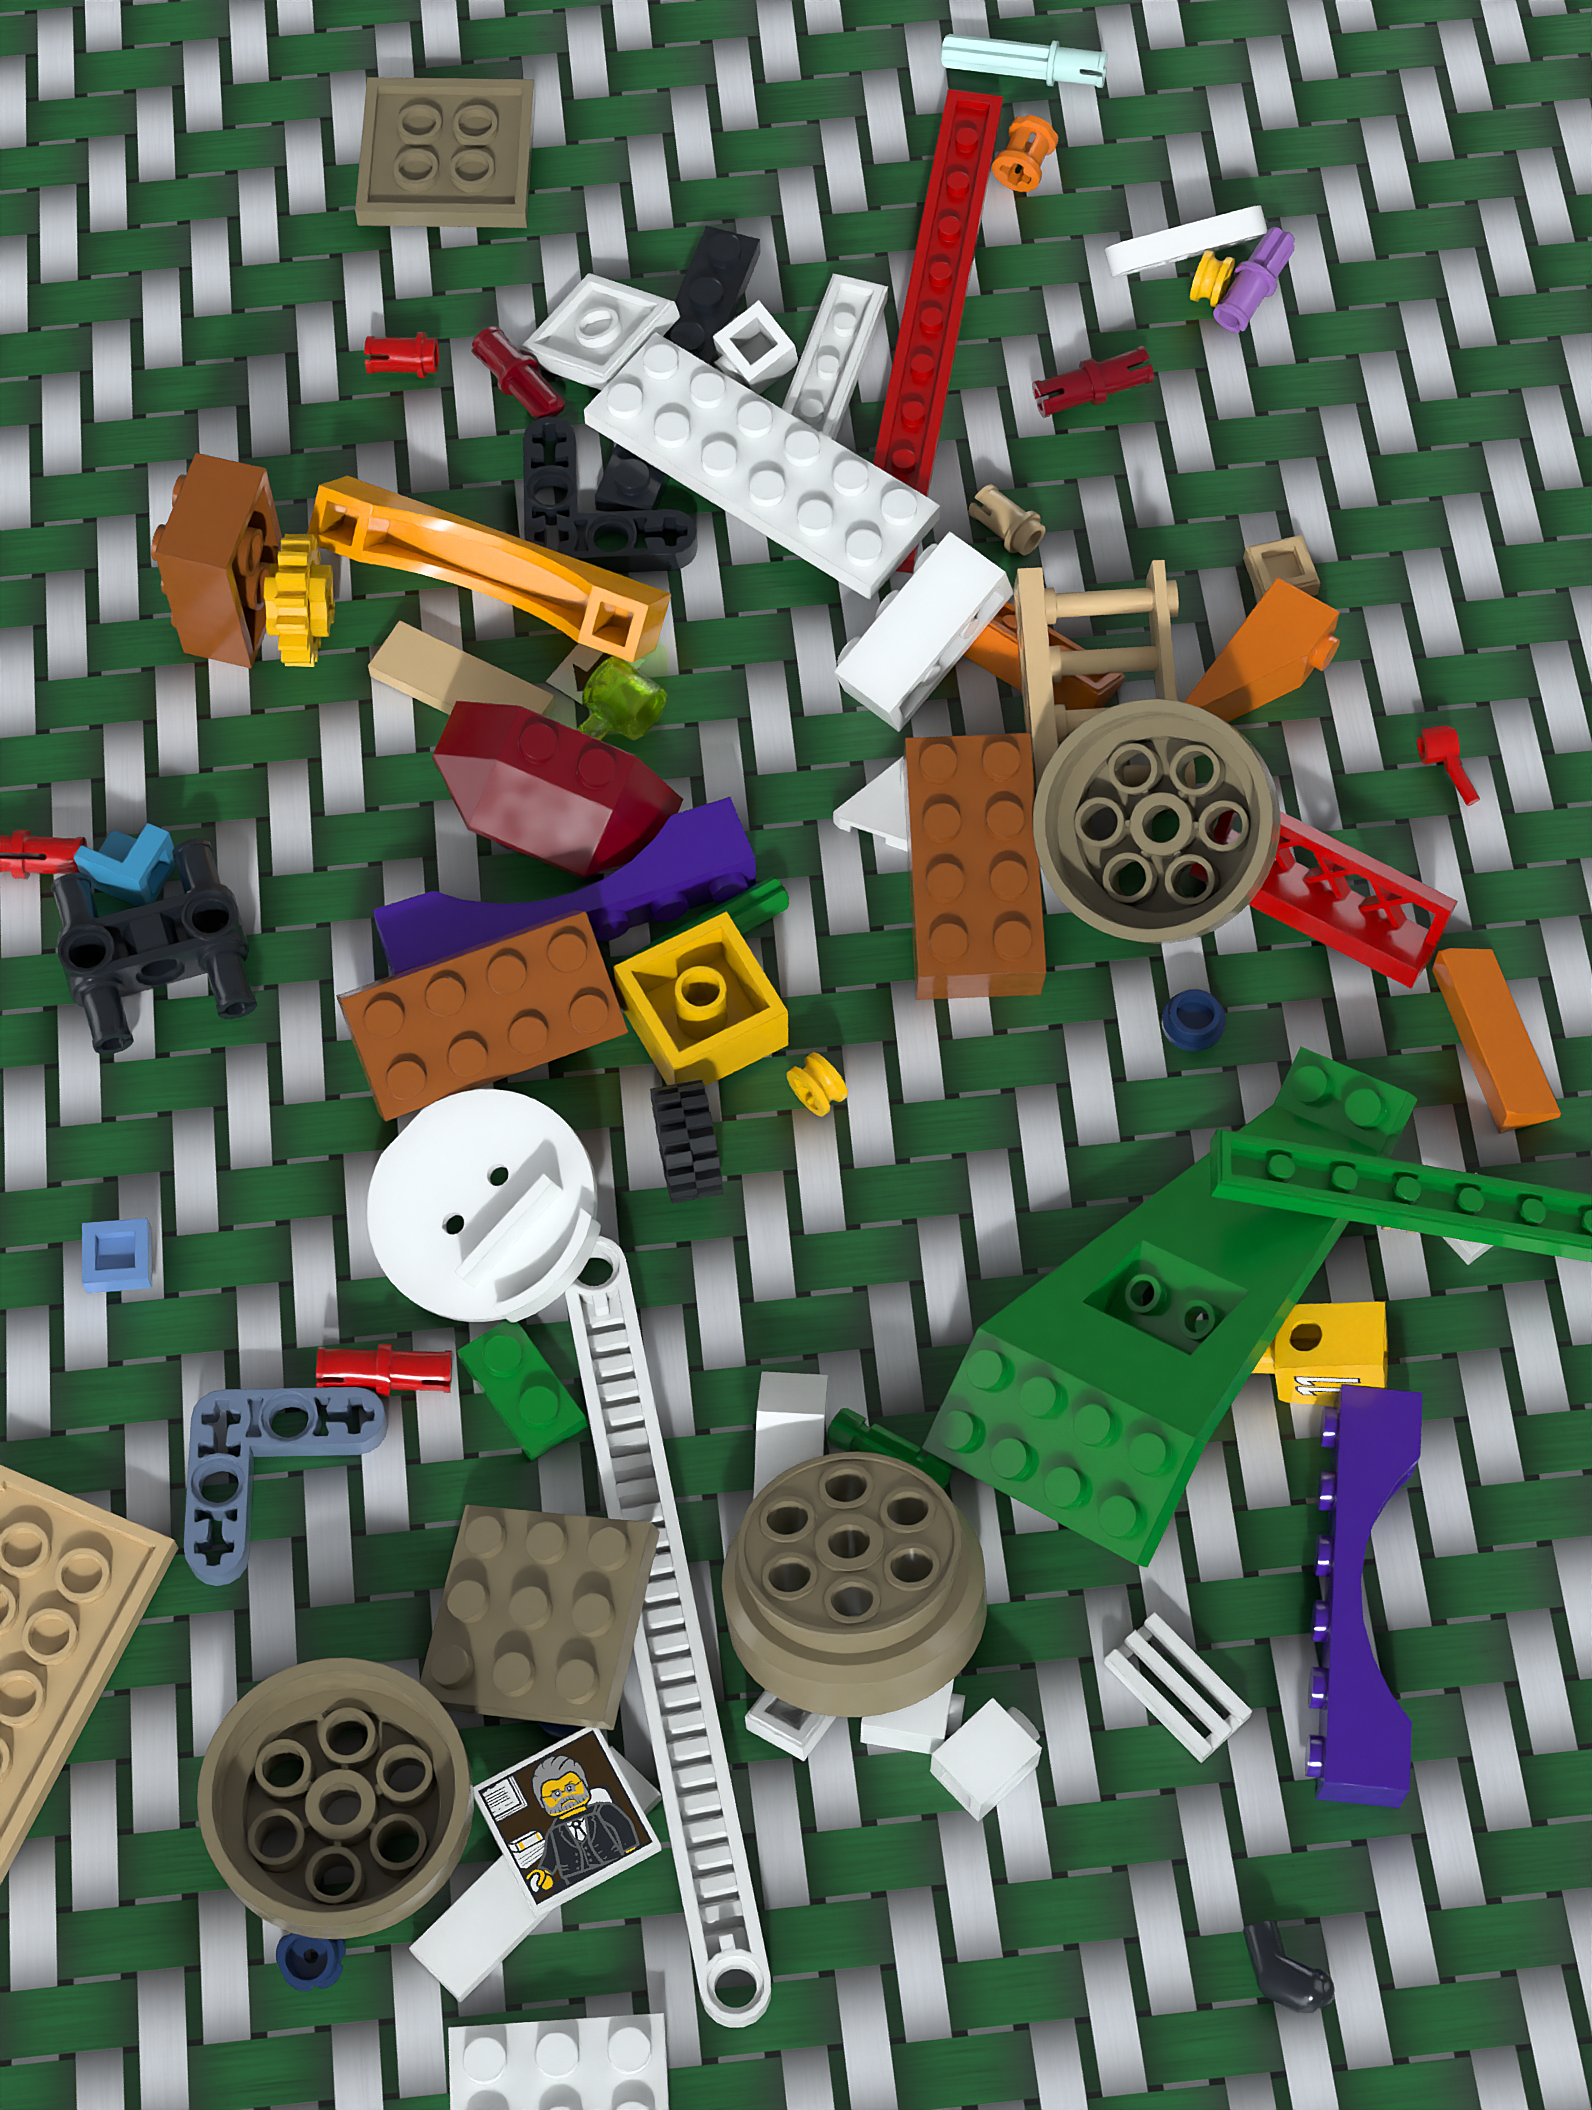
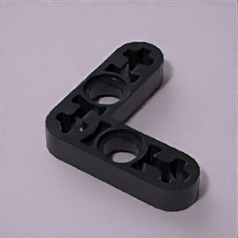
M550 416L539 418L530 423L526 428L523 436L524 537L526 541L546 548V525H557L559 543L556 552L613 573L672 571L682 569L693 561L698 548L697 529L695 522L689 515L679 510L671 509L579 513L578 461L574 429L567 421ZM547 441H556L557 443L555 447L556 466L545 465L544 447ZM548 486H558L567 492L565 499L554 505L543 504L535 498L539 490ZM611 532L619 533L628 540L625 547L616 552H605L595 545L600 536ZM638 534H645L646 549H639ZM665 534H676L677 545L665 546Z

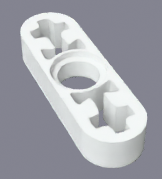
M1259 205L1123 241L1104 250L1111 276L1115 278L1204 254L1206 250L1214 252L1261 238L1267 233V226L1262 207Z

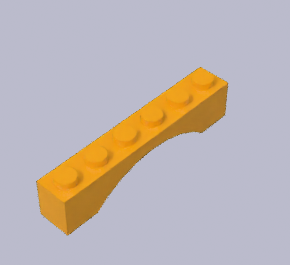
M350 476L321 484L318 487L307 534H314L315 538L318 539V547L358 562L414 572L484 593L541 618L580 644L632 663L656 650L671 593Z

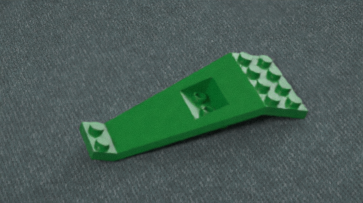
M1300 1046L1274 1104L1237 1132L1390 1159L1418 1098L1407 1091ZM1209 1152L978 1328L922 1449L1130 1562L1148 1568L1208 1440L1349 1220L1211 1197ZM1153 1285L1154 1297L1148 1305L1143 1306L1142 1295L1146 1288ZM1207 1311L1209 1317L1208 1324L1204 1330L1197 1333L1195 1328L1196 1319L1201 1313Z

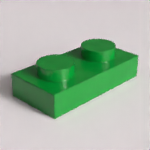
M506 1319L457 1350L461 1363L531 1462L587 1427L586 1417L518 1322L511 1323Z

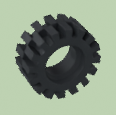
M702 1079L651 1088L653 1117L670 1202L674 1204L722 1195L723 1183L716 1147V1137L713 1131L709 1102Z

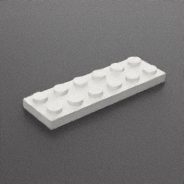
M656 332L584 409L585 424L869 600L872 599L940 519L941 505Z

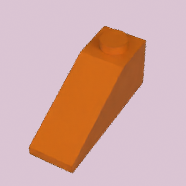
M1277 577L1184 703L1202 708L1228 723L1301 687L1314 668L1323 671L1333 659L1340 644V639L1334 636L1340 612Z

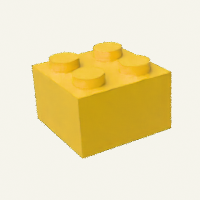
M727 911L614 966L617 1001L667 1086L701 1079L704 1086H707L788 1046V1011Z

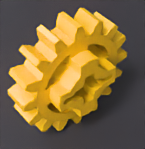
M285 534V538H281L278 564H270L269 576L265 577L264 581L266 631L269 636H279L278 650H281V662L285 663V666L315 667V662H318V648H321V637H330L331 623H334L333 570L331 565H320L321 552L318 551V539L315 538L314 534Z

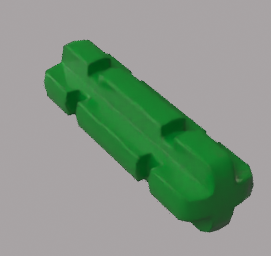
M849 1408L840 1409L834 1416L827 1431L829 1443L845 1452H851L854 1449L858 1452L875 1453L902 1460L926 1473L945 1491L952 1477L953 1470L948 1462L931 1453L927 1458L922 1456L920 1453L922 1448L876 1423L872 1427L867 1426L865 1423L866 1418Z

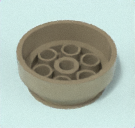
M1144 699L1116 705L1094 715L1077 727L1060 744L1047 764L1038 785L1033 811V836L1039 863L1047 881L1060 900L1076 916L1102 932L1127 940L1153 944L1176 943L1201 937L1218 929L1238 915L1253 900L1269 875L1275 860L1281 827L1279 800L1273 778L1261 755L1251 742L1229 723L1210 712L1188 703L1165 699ZM1145 754L1151 763L1150 776L1142 785L1130 787L1124 778L1125 765L1133 756ZM1206 755L1213 763V776L1204 787L1191 789L1185 779L1186 767L1195 757ZM1111 807L1117 815V828L1111 837L1098 841L1091 831L1092 818L1100 809ZM1165 809H1173L1179 817V830L1170 841L1159 843L1152 833V822L1159 812ZM1235 810L1242 819V832L1234 842L1221 845L1214 836V823L1222 813ZM1139 862L1146 873L1145 885L1137 894L1126 896L1119 886L1120 872L1127 864ZM1201 864L1208 873L1207 888L1200 896L1188 898L1180 887L1181 875L1190 865Z
M865 1452L829 1454L802 1462L778 1475L760 1491L750 1504L741 1526L729 1546L723 1566L722 1592L728 1630L734 1650L744 1668L757 1683L780 1700L817 1714L836 1717L882 1715L909 1707L928 1698L948 1684L965 1667L981 1640L986 1623L987 1588L985 1563L978 1536L971 1523L931 1477L911 1464L886 1455Z
M326 1658L292 1666L262 1681L239 1700L225 1716L213 1735L201 1766L197 1797L198 1817L202 1837L216 1868L234 1894L251 1911L274 1926L294 1934L321 1939H346L378 1932L399 1923L424 1906L445 1884L457 1866L470 1834L474 1813L473 1778L468 1757L456 1726L440 1702L425 1687L404 1673L380 1663L354 1658ZM349 1729H360L368 1733L364 1747L357 1753L340 1755L333 1751L334 1742L342 1732ZM295 1760L304 1764L302 1776L293 1785L280 1788L269 1783L272 1771L280 1763ZM415 1765L425 1770V1777L422 1783L413 1791L402 1793L394 1791L389 1787L392 1775L403 1766ZM343 1797H353L361 1801L360 1812L351 1822L344 1825H334L326 1821L327 1811L336 1800ZM289 1829L297 1833L296 1843L293 1849L286 1855L270 1858L262 1854L264 1841L274 1831ZM400 1834H410L419 1839L418 1849L409 1860L393 1863L383 1858L384 1847L391 1838ZM338 1866H345L355 1871L354 1881L344 1893L337 1896H328L319 1892L321 1878L328 1870Z

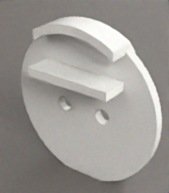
M497 1089L464 1091L445 1097L422 1109L381 1154L375 1167L367 1199V1226L375 1256L389 1280L400 1292L419 1306L439 1316L466 1322H487L506 1318L512 1323L527 1318L548 1306L564 1293L579 1276L593 1252L601 1229V1224L596 1221L598 1194L594 1168L582 1141L574 1130L553 1110L535 1099L523 1094ZM498 1167H506L509 1173L507 1181L503 1185L493 1186L490 1180L493 1170ZM452 1216H462L464 1219L463 1229L458 1234H448L446 1230L447 1221Z

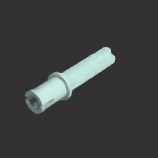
M948 34L945 36L942 44L941 60L942 65L946 68L1045 79L1047 86H1053L1055 81L1103 88L1107 67L1104 66L1108 62V51L1102 50L1099 52L1059 47V41L1055 40L1052 41L1051 46Z

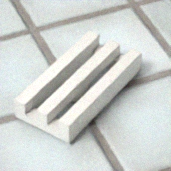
M1155 1612L1145 1620L1144 1625L1138 1631L1134 1630L1125 1639L1124 1644L1118 1649L1115 1648L1105 1658L1104 1664L1200 1763L1211 1755L1251 1716L1252 1710ZM1153 1639L1229 1717L1223 1720L1148 1642ZM1136 1654L1212 1733L1204 1739L1128 1660Z

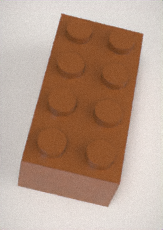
M1031 733L905 738L903 778L916 1000L1041 995L1046 976L1039 858L1033 836L1035 793Z
M580 910L570 911L336 995L378 1113L385 1121L424 1108L450 1095L476 1089L628 1033L586 911Z

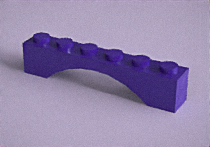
M727 797L671 815L655 839L631 862L602 881L568 895L537 902L494 904L463 900L436 891H430L373 909L387 962L392 975L573 910L586 911L596 940L610 941L622 936L630 928L652 921H673L683 916L689 909L711 902L723 903L756 884L755 856L731 797Z
M1341 1385L1334 1406H1324L1322 1410L1320 1446L1331 1448L1330 1471L1321 1470L1319 1474L1317 1510L1328 1511L1327 1535H1317L1314 1553V1575L1325 1576L1324 1601H1314L1311 1619V1641L1322 1642L1321 1667H1311L1308 1685V1708L1320 1709L1318 1735H1308L1305 1752V1776L1317 1777L1316 1800L1400 1808L1410 1791L1412 1721L1391 1694L1373 1657L1363 1620L1361 1578L1366 1544L1372 1527L1388 1501L1411 1478L1421 1456L1423 1397L1421 1392Z

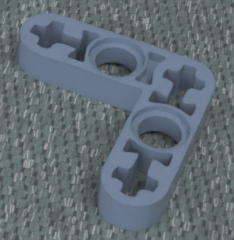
M359 1387L222 1389L208 1393L197 1402L193 1408L190 1424L184 1530L185 1559L196 1578L205 1584L220 1586L230 1584L239 1578L247 1568L250 1556L254 1457L360 1455L371 1452L380 1446L388 1430V1421L383 1403L375 1393ZM296 1407L308 1414V1424L303 1432L297 1436L290 1438L280 1437L272 1430L273 1418L284 1408ZM327 1407L326 1410L330 1421H346L351 1419L353 1409L363 1408L367 1419L373 1421L363 1423L361 1433L350 1434L346 1423L326 1422L329 1434L328 1436H320L322 1424L318 1409ZM226 1410L231 1412L234 1421L239 1422V1424L229 1425L227 1429L226 1446L230 1455L218 1453V1438L213 1427L207 1425V1423L218 1422L220 1412ZM225 1471L232 1473L238 1478L237 1491L227 1501L214 1503L203 1498L201 1491L203 1483L210 1475ZM201 1517L208 1518V1519H204V1520L200 1521V1518H201ZM237 1517V1520L235 1522L229 1520ZM209 1519L222 1521L223 1539L228 1549L233 1550V1553L222 1554L220 1565L210 1566L206 1555L200 1553V1551L211 1549L213 1545L214 1528Z

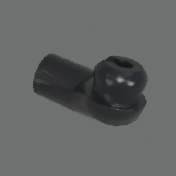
M1277 1921L1259 1922L1243 1928L1242 1931L1256 1983L1265 1997L1297 2013L1306 2014L1313 2013L1317 2009L1326 2008L1332 2002L1335 1988L1331 1976L1322 1969H1313L1286 1957Z

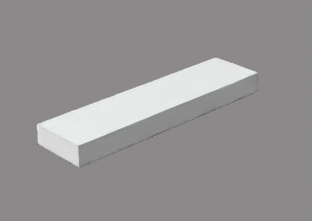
M833 273L783 403L782 409L834 441L836 440L886 305L888 286Z
M611 1746L610 1750L646 1816L662 1800L661 1793ZM502 1855L409 1949L461 2003L552 1910L535 1918L504 1855Z

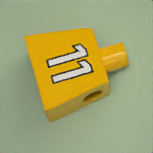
M1385 1302L1295 1305L1252 1373L1275 1374L1278 1399L1288 1403L1333 1407L1341 1385L1387 1389L1388 1337Z

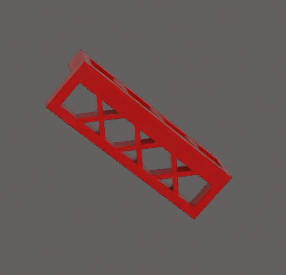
M1235 810L1226 811L1218 818L1214 829V836L1221 845L1230 844L1240 836V833L1232 830L1233 823L1238 814ZM1280 811L1281 827L1275 860L1264 884L1248 905L1412 989L1433 957L1458 901ZM1300 845L1312 851L1321 867L1309 869L1297 863L1289 847ZM1193 864L1189 875L1208 884V873L1204 866ZM1357 874L1369 880L1376 895L1364 897L1352 891L1344 876ZM1412 902L1435 914L1429 930L1407 919L1400 905Z

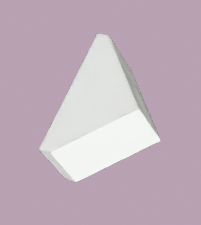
M762 1372L756 1421L754 1499L778 1475L802 1462L824 1455L828 1375Z

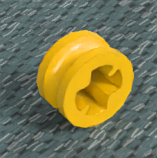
M1206 250L1193 280L1190 300L1198 302L1200 298L1204 297L1209 299L1210 306L1215 308L1226 294L1232 277L1235 259L1226 257L1225 260L1220 261L1215 258L1213 251Z
M812 1052L804 1058L805 1067L803 1069L795 1066L787 1072V1080L800 1101L814 1114L823 1117L830 1111L829 1103L832 1100L841 1102L848 1097V1089L836 1069L820 1054Z

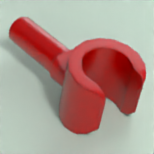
M1444 725L1423 729L1421 731L1422 736L1416 741L1418 755L1422 764L1443 762L1446 773L1451 777L1466 806L1478 802L1480 797L1464 771L1459 758L1460 745L1456 730Z

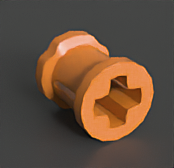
M1034 115L1018 116L1009 127L1010 141L1005 151L1000 152L992 163V172L995 178L1007 188L1018 192H1029L1035 190L1042 178L1040 167L1045 156L1050 155L1055 150L1058 144V135L1053 130L1052 125L1040 117ZM1031 133L1035 134L1033 143L1028 141ZM1020 164L1023 167L1020 173L1016 174L1015 169Z

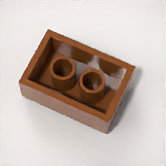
M195 453L187 475H179L175 482L172 493L173 509L166 525L160 524L154 533L151 556L154 561H157L162 577L161 590L163 594L167 595L172 611L171 624L177 628L183 652L252 669L266 634L264 581L265 577L269 576L270 564H278V551H281L282 538L266 468Z

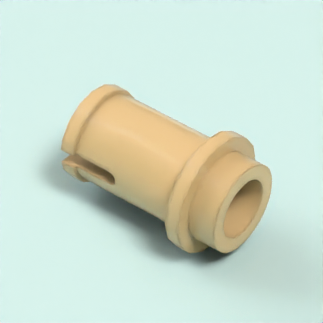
M992 484L985 486L976 494L974 498L984 505L980 507L976 503H971L968 511L969 515L979 520L1002 538L1007 551L1027 555L1039 545L1045 534V526L1040 523L1041 518L1035 511L1025 512L999 492L998 488Z

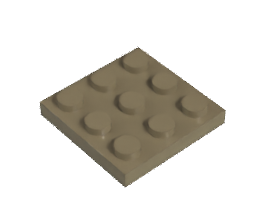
M367 77L355 207L358 226L527 228L535 109L534 79Z
M466 1505L419 1684L425 1687L445 1710L614 1730L660 1532L651 1522Z

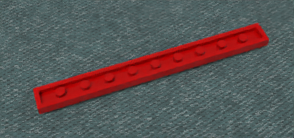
M952 89L947 91L873 465L926 497L929 495L1003 105V96ZM919 544L896 571L914 574Z

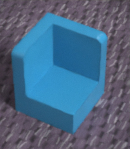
M149 823L146 824L137 839L115 830L109 833L98 852L85 846H80L74 855L79 872L89 876L91 887L137 907L155 902L177 866L172 855L174 845L170 833Z

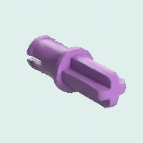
M1278 227L1270 228L1248 261L1237 265L1234 271V282L1213 311L1214 318L1222 327L1235 333H1239L1240 330L1242 332L1245 331L1262 300L1274 294L1277 288L1276 278L1294 252L1295 246L1293 243L1295 238L1290 232L1282 231Z

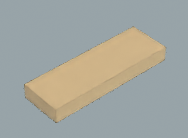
M402 621L397 623L368 664L370 677L448 715L451 714L456 701L519 705L546 717H549L556 707L555 695Z

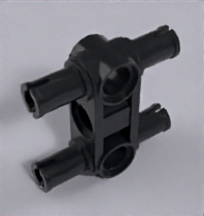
M187 840L177 845L172 851L185 894L100 918L92 895V885L88 875L70 873L60 876L52 882L51 891L55 897L62 924V929L57 938L58 957L66 976L71 998L79 1006L84 1007L93 1039L92 1045L96 1053H118L130 1047L134 1042L133 1035L128 1027L121 997L207 973L217 1003L216 1009L219 1017L224 1019L240 1018L253 1012L257 1007L244 964L249 953V944L233 892L220 882L212 856L213 850L208 840ZM212 924H226L223 929L215 933L203 932ZM92 958H103L98 965L92 968L80 967L85 961Z

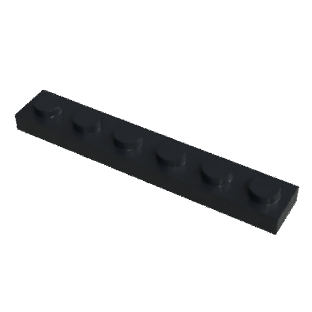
M706 225L675 300L680 318L663 335L664 338L715 368L714 362L718 360L719 355L713 336L731 323L736 316L760 256V239ZM616 443L595 494L596 510L602 512L657 510L671 476Z

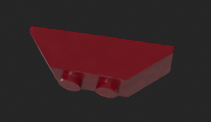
M456 701L432 755V760L438 772H441L447 789L468 830L581 879L622 868L631 862L655 839L670 816L678 813L684 800L637 756L519 705Z

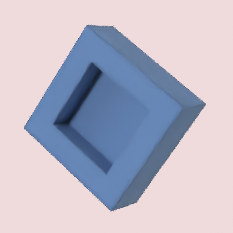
M148 1218L82 1223V1285L86 1293L152 1288V1227Z

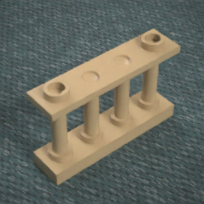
M1153 560L1145 581L1146 588L1055 593L1054 587L1044 588L1042 567L1021 568L1017 570L1013 593L1025 732L1031 733L1035 797L1043 772L1058 749V742L1064 741L1067 735H1070L1083 722L1108 709L1065 710L1064 704L1054 705L1052 683L1061 682L1062 676L1154 671L1156 699L1178 701L1170 617L1178 616V588L1176 580H1166L1165 560ZM1149 613L1152 646L1060 652L1059 646H1049L1047 625L1056 624L1057 618ZM1194 759L1189 762L1185 771V779L1191 789H1195ZM1151 764L1130 765L1124 768V778L1130 787L1142 785L1147 781L1151 773ZM1167 809V814L1176 813L1173 809Z

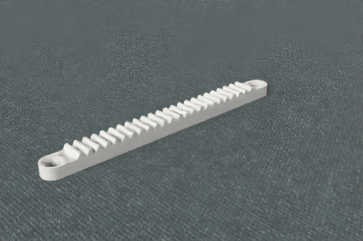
M598 1236L590 1258H602L611 1264L613 1273L610 1279L599 1286H588L576 1278L565 1291V1297L608 1518L651 1522L660 1532L633 1649L700 1997L706 2012L715 2022L729 2028L745 2027L756 2022L766 2012L771 2000V1977L627 1263L622 1249L613 1240ZM731 1969H741L748 1972L754 1978L757 1985L754 1998L747 2005L740 2008H731L724 2005L715 1993V1985L718 1978L724 1972Z

